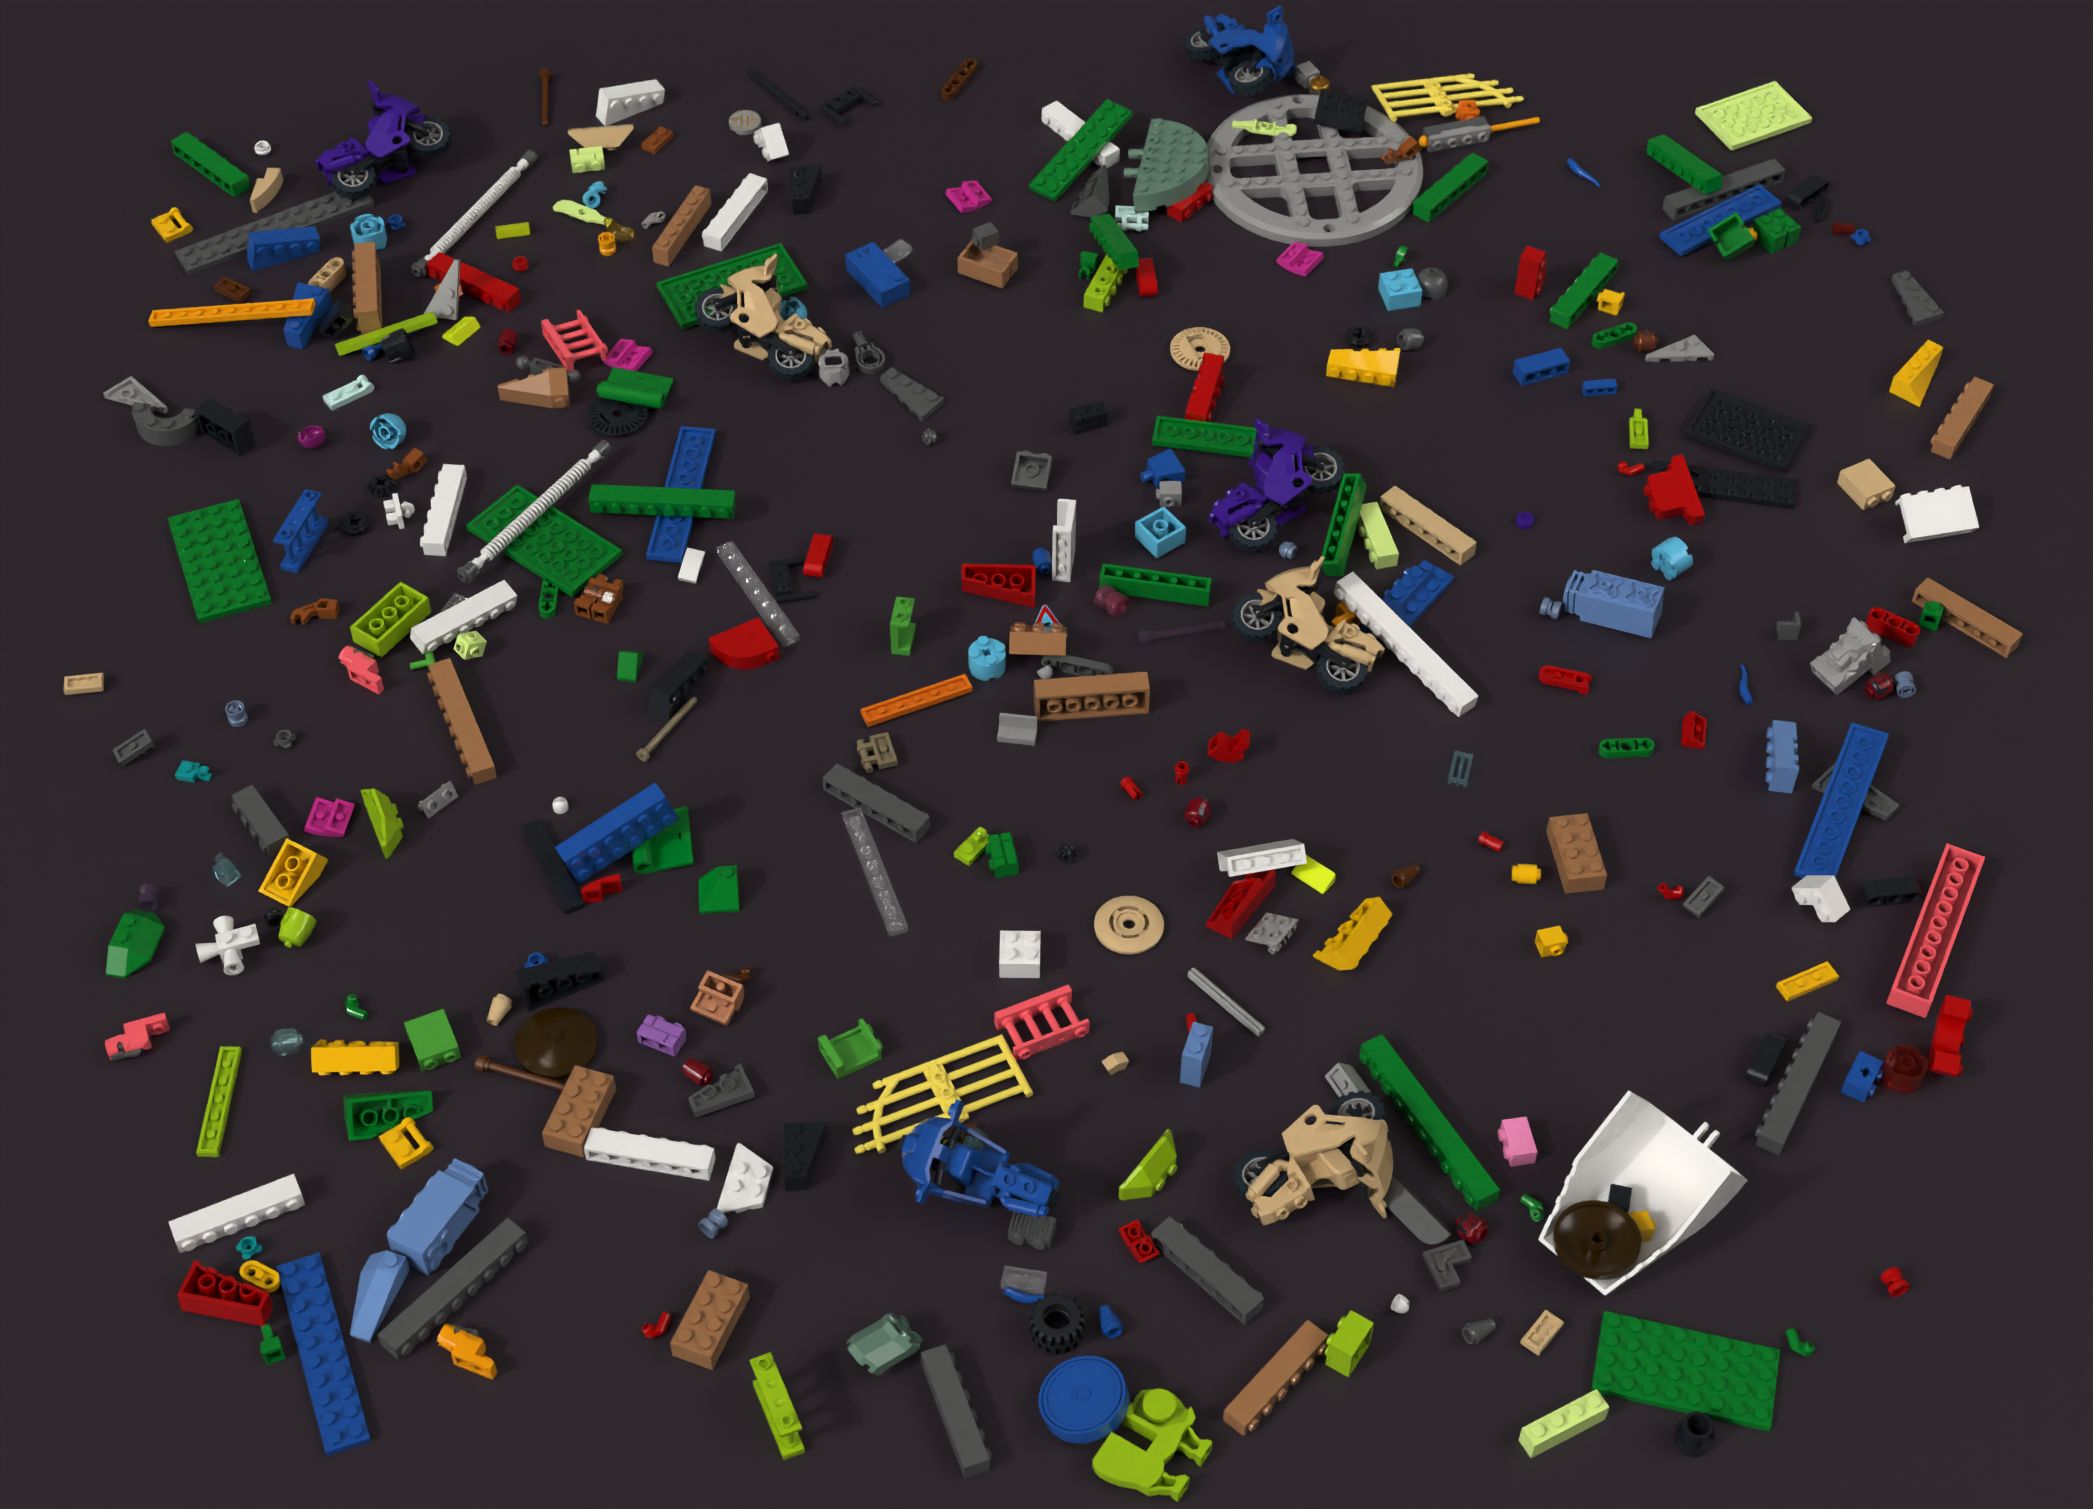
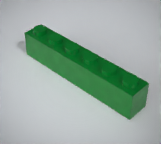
M185 132L171 141L175 155L234 198L250 189V179L246 173L241 172L235 165L230 164L225 158L219 156L216 151H212L195 136Z
M1665 134L1648 140L1647 154L1706 195L1721 189V173Z
M1474 153L1465 157L1460 164L1456 165L1442 179L1435 182L1430 189H1427L1424 194L1414 200L1413 214L1429 223L1487 174L1489 161Z
M1110 213L1090 217L1089 231L1094 235L1095 240H1098L1099 245L1103 247V251L1107 253L1108 258H1111L1113 265H1116L1119 270L1139 267L1138 251Z
M1600 253L1596 258L1594 257L1589 267H1585L1582 275L1578 276L1574 284L1568 287L1565 295H1561L1558 303L1551 307L1550 322L1568 330L1615 275L1618 260L1603 253Z
M1360 473L1343 474L1322 552V556L1325 558L1321 567L1326 576L1344 575L1367 487Z
M1102 564L1099 592L1208 606L1212 578Z

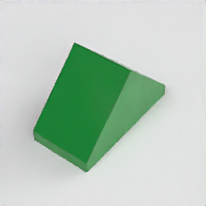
M633 650L619 651L617 680L636 682L644 652Z

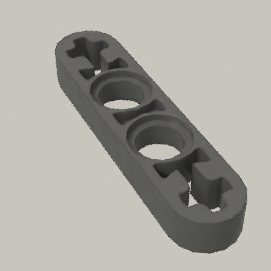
M1043 655L1041 664L1044 667L1050 664L1052 670L1078 676L1108 675L1114 672L1113 667L1109 664L1070 655Z

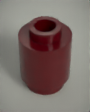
M504 329L501 332L498 342V348L501 353L511 354L514 351L518 339V334L514 330Z
M689 1058L682 1067L685 1077L701 1087L708 1085L713 1079V1069L698 1059Z

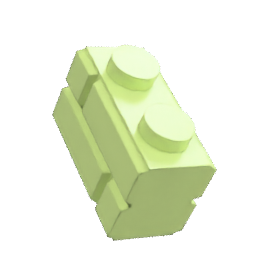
M602 146L570 150L573 173L605 170Z

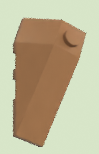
M566 367L546 369L541 374L535 376L530 374L526 379H515L498 385L499 397L503 401L547 408L570 407V390Z

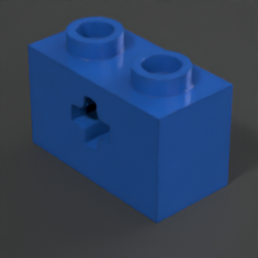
M1859 1051L1843 1084L1841 1093L1863 1103L1867 1096L1872 1097L1876 1089L1874 1082L1875 1080L1879 1082L1884 1072L1881 1069L1883 1061Z

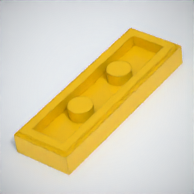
M1827 961L1777 982L1776 988L1788 1002L1837 981L1839 975Z

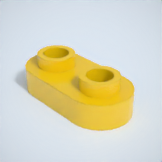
M247 1261L240 1267L242 1280L265 1292L272 1293L281 1285L279 1274L257 1261Z

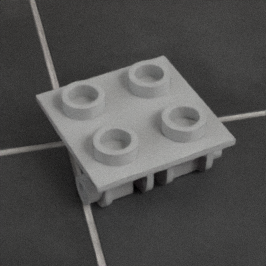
M1266 913L1245 940L1268 945V951L1271 954L1278 953L1282 945H1285L1290 936L1295 933L1296 923L1299 920Z

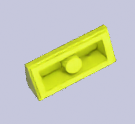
M529 222L495 226L497 239L530 235Z
M464 317L444 333L442 337L450 343L459 346L480 328V325L475 317Z
M1306 855L1307 863L1296 865L1291 874L1324 894L1335 883L1336 874Z

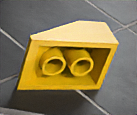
M286 838L259 892L288 907H292L319 878L328 859Z

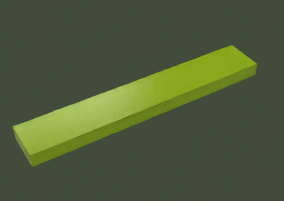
M432 311L335 344L339 356L369 345L381 343L382 338L401 328L410 333L438 322Z
M220 1046L196 1151L198 1157H219L241 1059V1047Z

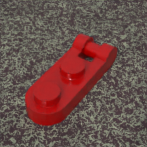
M1548 665L1541 667L1538 675L1539 680L1544 684L1576 690L1583 695L1589 693V684L1592 681V676L1588 673Z

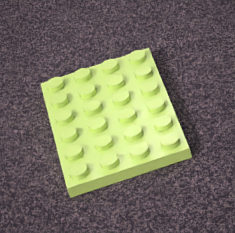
M1776 81L1698 107L1695 111V114L1731 151L1801 127L1812 121V117Z

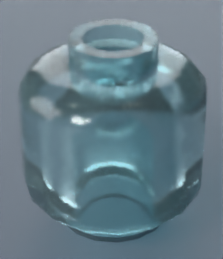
M295 1028L277 1030L270 1039L272 1051L276 1052L279 1056L296 1054L299 1052L300 1046L303 1045L302 1034L297 1033Z

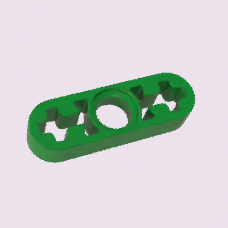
M1624 323L1597 332L1593 335L1591 344L1596 349H1604L1631 340L1637 332V326L1633 323ZM1611 334H1615V335H1618L1619 337H1612V336H1610V335H1611Z
M543 578L539 614L542 618L549 619L556 614L559 588L553 583L552 588H550L546 578ZM546 595H554L551 599L545 598Z
M1649 738L1604 739L1599 744L1598 753L1604 758L1649 757L1653 754L1655 744ZM1627 745L1631 750L1626 751L1622 749V746Z

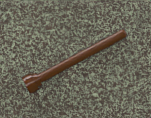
M544 68L539 72V79L542 82V125L547 126L549 82L552 80V72Z
M482 1054L477 1057L475 1063V1070L481 1072L492 1070L563 1091L566 1083L492 1062L489 1056Z

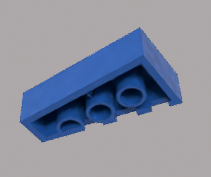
M315 226L249 232L247 260L252 271L314 254L320 252L321 238Z
M298 282L293 300L314 299L316 305L312 315L287 317L284 335L287 346L303 349L320 324L321 318L332 306L329 289Z

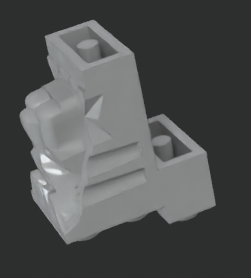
M1854 617L1847 627V632L1839 636V641L1833 642L1830 649L1824 652L1822 656L1816 657L1810 663L1812 672L1838 695L1867 671L1875 675L1890 663V651L1885 645L1881 646V639L1876 633L1872 634L1863 621L1859 622Z

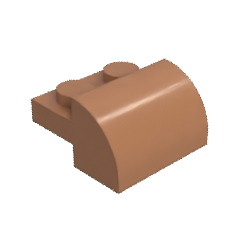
M707 970L698 986L699 992L690 1009L692 1012L727 1026L735 1011H739L744 998V986Z

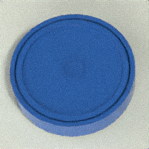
M1079 1356L1059 1364L1043 1381L1038 1396L1040 1413L1049 1430L1058 1438L1071 1443H1090L1109 1435L1125 1418L1130 1402L1129 1390L1120 1370L1112 1362L1097 1356Z

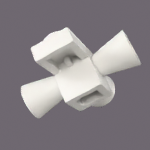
M218 917L213 922L218 933L215 934L216 942L196 944L200 963L220 954L224 964V973L227 975H237L244 970V965L241 961L243 959L241 949L260 944L255 924L233 930L234 920L232 917Z

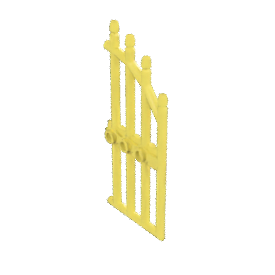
M1471 73L1371 86L1392 122H1395L1397 117L1440 112L1443 116L1452 115V113H1456L1458 104H1452L1451 101L1495 96L1497 99L1475 101L1477 108L1502 104L1506 108H1510L1511 103H1519L1524 100L1523 96L1506 98L1504 95L1513 93V88L1495 89L1493 87L1499 85L1498 80L1482 82L1472 80L1475 78V75ZM1448 82H1459V83H1463V84L1449 85V86H1441V85H1440V83H1448ZM1424 86V89L1391 93L1381 92L1382 90ZM1477 88L1484 90L1478 92H1469L1453 95H1446L1445 93ZM1427 94L1430 96L1428 98L1387 102L1386 100ZM1432 103L1436 105L1433 107L1408 109L1400 111H1393L1391 109Z
M1003 1035L990 1038L872 1083L874 1089L886 1087L878 1100L856 1108L857 1114H864L867 1111L875 1110L872 1121L852 1129L854 1135H860L870 1130H873L874 1140L854 1148L856 1154H861L866 1150L869 1151L877 1148L878 1153H883L886 1151L885 1144L901 1139L903 1134L908 1135L919 1123L882 1136L881 1126L937 1105H940L943 1114L935 1117L950 1118L951 1116H948L949 1108L952 1103L955 1104L956 1099L960 1100L959 1097L1014 1076L1019 1085L964 1105L959 1122L963 1123L964 1120L969 1119V1112L1024 1092L1027 1098L1031 1097L1033 1091ZM995 1045H999L1003 1052L947 1073L943 1066ZM1006 1060L1011 1067L1009 1070L956 1090L951 1082ZM924 1073L927 1079L926 1082L891 1094L899 1081ZM928 1089H932L935 1095L932 1099L882 1117L885 1105Z

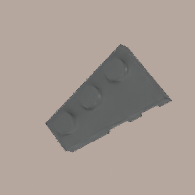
M741 1063L730 1074L727 1075L725 1073L720 1076L718 1082L713 1085H707L688 1097L695 1118L755 1097Z

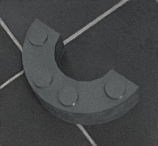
M133 403L132 415L137 431L145 441L151 444L175 446L188 442L201 433L195 409L184 408L175 417L158 418L154 416L151 404Z

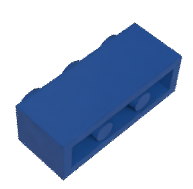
M1562 348L1515 360L1513 374L1520 385L1525 386L1568 374L1570 360Z

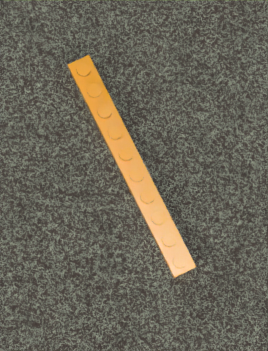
M314 299L153 310L148 322L151 327L308 316L313 314L316 302Z

